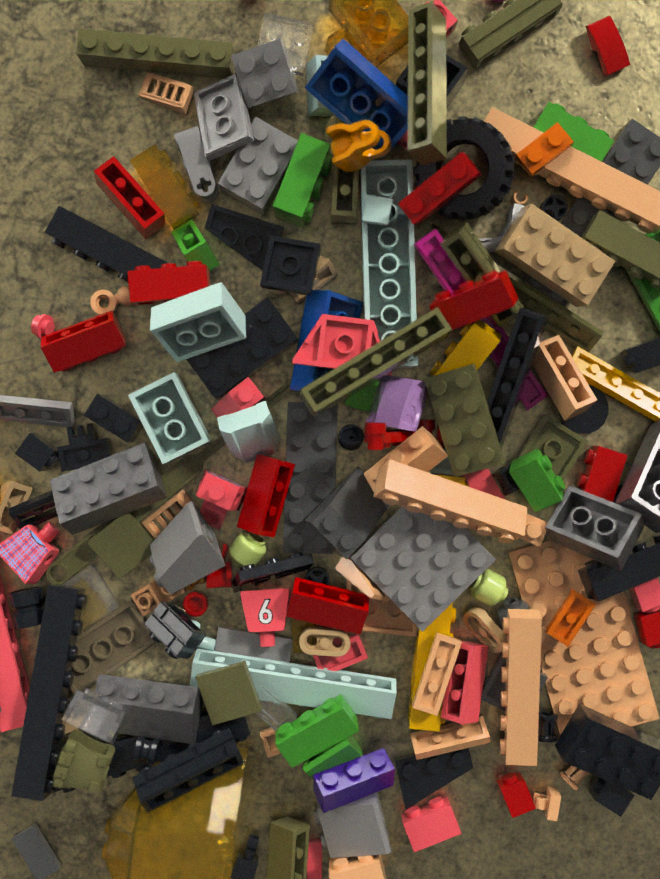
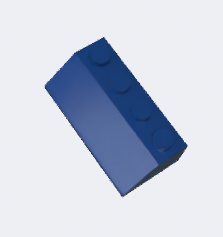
M342 39L324 60L305 86V89L345 124L350 125L362 120L373 122L379 130L384 131L390 136L392 149L408 130V96L345 39ZM366 128L362 132L371 131V129ZM380 137L379 142L373 149L378 150L383 146L384 140L382 137Z
M313 290L312 296L306 295L296 353L322 314L360 319L363 302L329 290ZM294 364L290 390L300 392V389L334 369Z

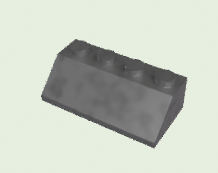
M99 674L93 697L95 730L192 744L196 741L203 697L198 687Z

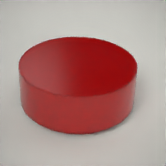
M198 590L191 591L183 600L184 611L192 617L203 615L209 606L207 595Z

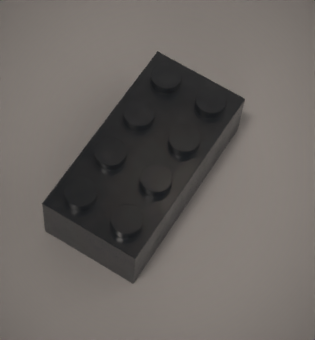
M268 297L245 313V339L186 359L216 400L223 398L244 379L253 376L298 342V337Z
M579 703L555 744L563 762L652 800L660 787V739Z

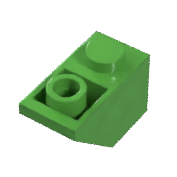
M376 380L348 397L344 406L369 413L380 381Z

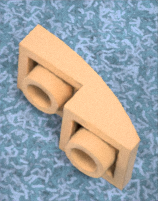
M156 580L130 596L142 616H145L154 611L160 602H169L188 590L184 587L170 595L164 586L160 588Z

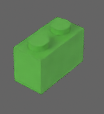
M539 448L511 461L509 473L534 512L563 500L565 484L559 475L556 476L554 474L550 459L547 455L543 456Z

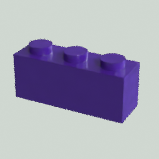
M382 748L314 774L313 791L323 813H326L394 786L395 768L385 749Z

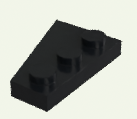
M211 204L205 225L207 231L262 271L270 235L282 237L285 229L283 226Z
M469 748L416 760L415 753L394 757L406 809L473 769Z

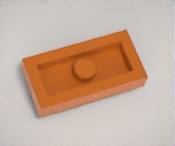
M557 122L518 152L515 158L532 177L569 149L574 141Z
M572 589L545 629V632L568 647L596 604Z

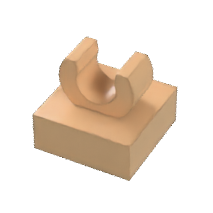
M546 786L545 795L534 792L533 803L535 808L543 810L547 820L557 821L561 795L557 787Z

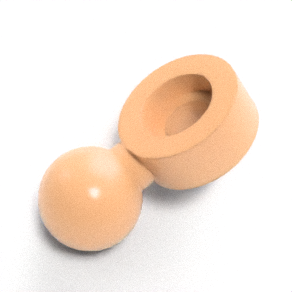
M129 286L121 287L117 294L114 295L108 290H98L92 295L90 301L92 309L98 315L111 310L115 312L117 304L124 306L133 305L130 303ZM104 299L109 301V305L106 308L100 306L101 301Z

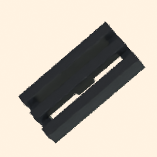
M52 490L9 508V514L19 529L26 525L35 526L58 516L56 507L43 512L55 506ZM34 515V517H31V518H29V519H27V520L22 521V519H25V518H27V517H30V516Z

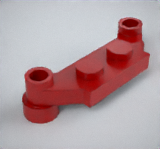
M420 419L417 430L423 426L433 435L435 420ZM367 422L365 423L364 442H367L368 450H383V448H389L390 443H392V446L400 445L415 432L401 429L386 430V423Z

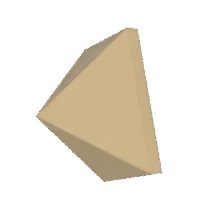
M8 481L0 487L1 532L13 534L17 524L10 516L9 508L27 501L33 490L32 487Z

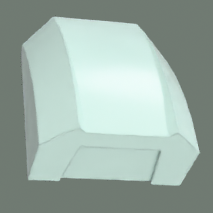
M266 401L229 415L217 417L220 432L234 457L248 463L254 461L257 454L266 456L275 454L281 440Z

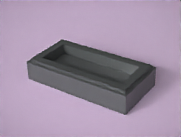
M36 823L13 836V843L35 879H44L60 869L61 863Z

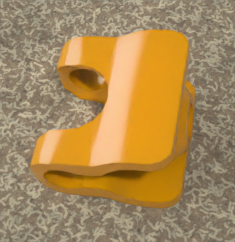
M362 120L350 125L335 124L325 129L326 134L333 139L331 142L334 156L332 159L333 164L346 172L356 171L365 167L371 160L388 154L391 149L390 136L384 131L379 130L377 125L369 120ZM366 128L371 129V131L362 132ZM380 137H382L384 140L383 146L378 150H374L373 147L377 145Z

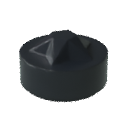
M354 424L342 427L338 436L341 447L349 451L360 448L364 440L362 429Z

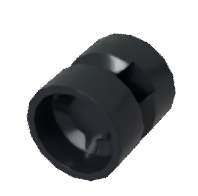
M43 586L29 587L10 592L11 607L16 609V612L13 613L15 629L41 625L44 611L42 602L45 601Z

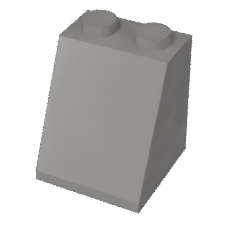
M193 501L187 503L150 544L152 556L149 558L157 572L154 574V578L159 587L164 586L170 595L226 566L214 531Z
M377 792L326 813H323L317 800V809L314 810V817L317 826H322L323 834H320L321 843L324 850L328 849L330 858L391 853L388 830Z

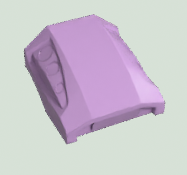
M388 375L378 379L380 382L366 423L384 422L387 427L416 432L425 407L428 391L425 381Z

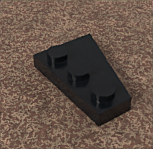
M303 552L288 556L289 559L279 561V558L267 560L264 562L265 565L255 567V564L245 565L240 568V571L237 572L232 581L233 593L242 591V585L252 583L254 586L264 584L273 575H275L276 579L309 570L314 564L312 554L303 555Z

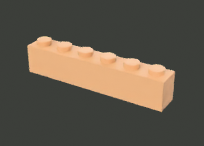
M390 459L378 468L373 497L382 499L386 504H397L406 507L408 511L413 513L421 512L429 515L433 520H444L453 523V526L457 528H468L476 531L478 535L498 538L502 543H513L525 536L527 507Z
M508 609L507 618H503V633H507V642H502V658H506V667L501 668V680L503 683H506V691H501V707H505V715H500V730L504 731V739L499 741L500 755L505 757L506 765L537 766L542 617L539 610Z

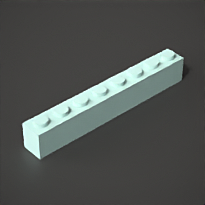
M198 648L192 662L190 686L199 688L195 678L197 674L246 661L259 699L317 708L327 699L335 698L342 694L355 715L392 718L397 694L395 678L342 670L331 671L327 670L329 668L318 669L316 666Z

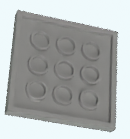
M403 506L350 556L422 632L496 560L466 528H457L453 526V523L444 520H433L429 515L421 512H410Z

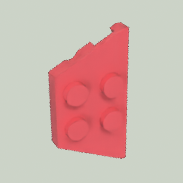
M322 314L292 359V364L330 369L339 367L380 342L374 320ZM392 371L389 372V373L386 374V375L391 376V375H392Z

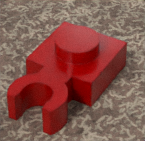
M223 544V552L221 553L223 559L228 555L227 544ZM231 561L225 562L226 566L206 576L207 589L232 588Z

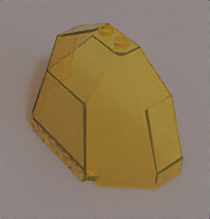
M239 748L245 762L244 764L149 813L145 811L140 803L134 785L115 809L112 818H107L105 834H108V843H104L102 859H106L105 863L110 879H230L231 861L228 859L232 858L234 836L230 834L236 830L248 749Z

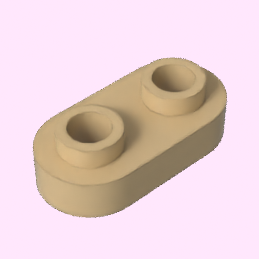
M471 607L463 616L464 623L482 644L489 646V651L493 653L501 652L502 642H507L505 633H503V630L496 625L484 609Z
M310 627L303 630L300 634L299 645L301 650L309 655L339 657L345 655L350 649V639L343 630ZM314 636L317 641L314 644H310L307 642L308 637ZM335 638H340L342 643L336 646L332 641Z

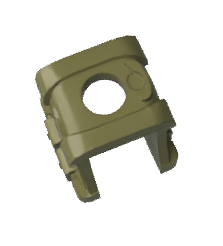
M74 729L60 754L54 773L53 787L59 789L79 788L92 793H100L106 780L115 747L111 744L92 739L82 733L81 730Z

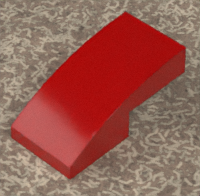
M606 16L585 26L592 51H597L603 75L612 74L630 65L624 43L611 16Z

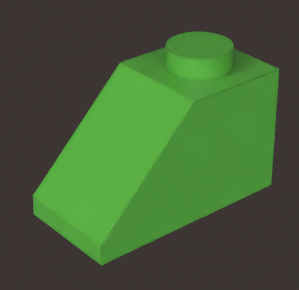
M193 219L171 231L188 262L201 261L202 265L206 264L208 266L209 273L220 265Z

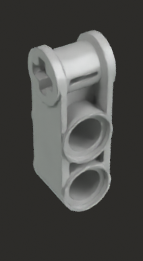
M195 126L175 133V140L195 193L202 202L211 203L215 201L218 197L219 189L213 174L214 170L211 161L204 154L199 127ZM204 185H208V191H207V192H204V191H203V190H204V187H203Z

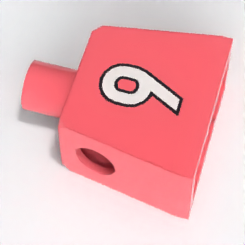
M290 588L240 591L248 632H259L260 647L275 646V631H284L286 627V612Z

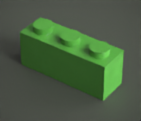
M548 102L533 128L544 133L558 122L574 141L571 147L601 162L614 142L605 131L592 128L587 125L588 123L585 119L572 116L566 112L563 106L556 103Z
M342 694L335 698H329L321 706L304 712L294 721L282 724L276 730V747L293 768L359 732L357 716Z

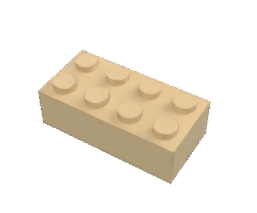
M532 203L520 209L494 251L576 307L589 305L615 263V260Z

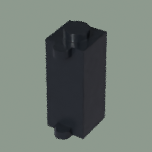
M660 337L626 348L627 354L623 355L627 369L633 368L635 374L659 366Z

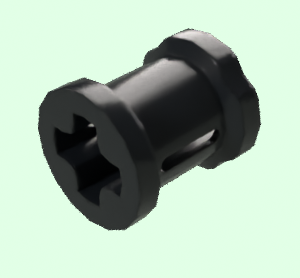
M511 463L492 473L493 478L496 477L502 486L504 496L520 489L509 473Z
M539 711L538 741L551 743L558 740V736L555 734V720L558 719V714L549 711Z

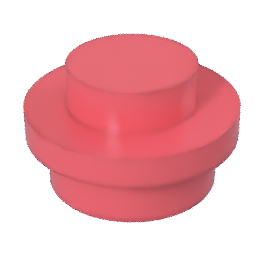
M37 315L32 320L31 331L37 338L41 339L42 336L54 332L55 325L50 315Z

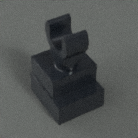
M249 834L244 854L238 852L236 861H234L231 872L232 879L255 878L259 858L254 857L258 846L259 836Z

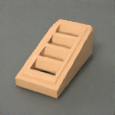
M147 72L138 96L186 115L195 91L193 86ZM153 81L156 82L152 94L147 93ZM163 85V92L161 96H158L160 86ZM171 88L173 89V92L171 94L170 99H168L166 97L169 89ZM178 91L182 93L179 102L175 101Z
M182 490L144 520L142 524L152 537L156 539L162 531L153 520L156 518L165 529L169 523L161 513L163 512L171 522L175 518V514L169 507L172 506L178 514L187 503L193 500L185 490Z
M350 557L348 559L341 558L335 567L336 570L370 599L383 600L384 594Z

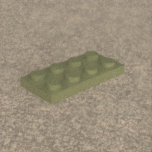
M475 363L424 379L454 477L504 464L505 460Z

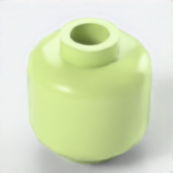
M247 531L239 533L229 547L231 561L238 568L249 564H255L256 566L266 553L265 539L261 535Z
M486 569L469 586L472 597L489 606H494L499 601L503 602L508 595L505 577L489 569Z

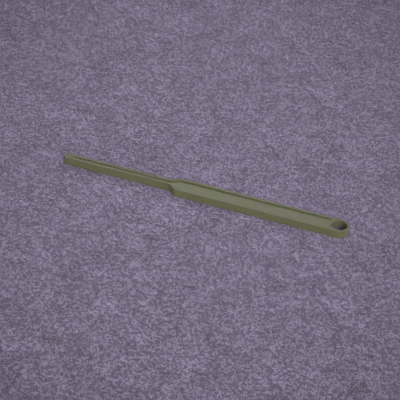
M286 382L264 400L269 409L292 391L290 390L291 382ZM223 436L218 437L199 454H187L163 473L161 477L167 498L130 512L136 520L141 522L198 476L203 470L204 461L226 444ZM112 520L100 524L53 562L46 570L47 580L51 584L61 585L94 560L98 555L86 542ZM54 566L64 568L66 575L62 581H56L52 578L51 570Z

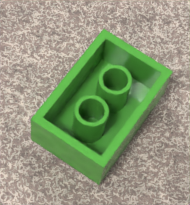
M303 133L300 134L273 204L276 219L302 229L306 222H311L315 212L314 200L320 199L324 188L323 177L324 175L329 176L333 165V154L330 153L329 143Z

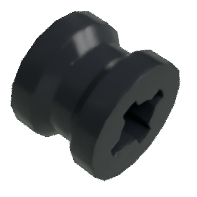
M551 195L544 200L539 209L556 221H559L567 213L568 205L562 196Z
M314 566L306 572L305 580L326 585L330 584L329 573L325 568Z
M139 735L133 753V762L139 763L144 761L148 765L154 766L160 739L154 738L151 741Z

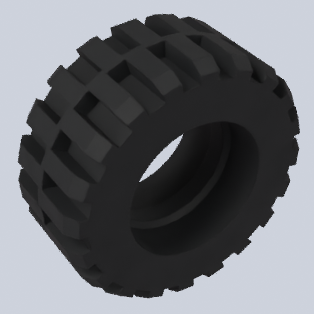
M466 116L458 117L456 120L448 119L446 120L447 153L454 147L463 144L476 146L485 154L489 171L486 181L477 191L466 195L458 194L436 211V213L450 219H476L490 213L491 210L503 202L502 200L506 194L508 195L515 176V159L509 142L490 123L475 117L474 119L467 118ZM443 160L423 166L417 161L416 167H413V175H416L417 179L414 182L416 188L441 169Z

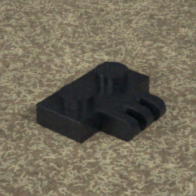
M93 423L87 424L88 434H85L83 425H78V436H75L73 426L67 427L69 445L57 447L61 472L75 470L112 456L109 438L97 440Z

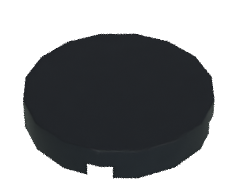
M591 385L589 387L597 401L586 412L564 421L558 411L561 424L577 434H590L598 430L605 423L609 414L605 395Z

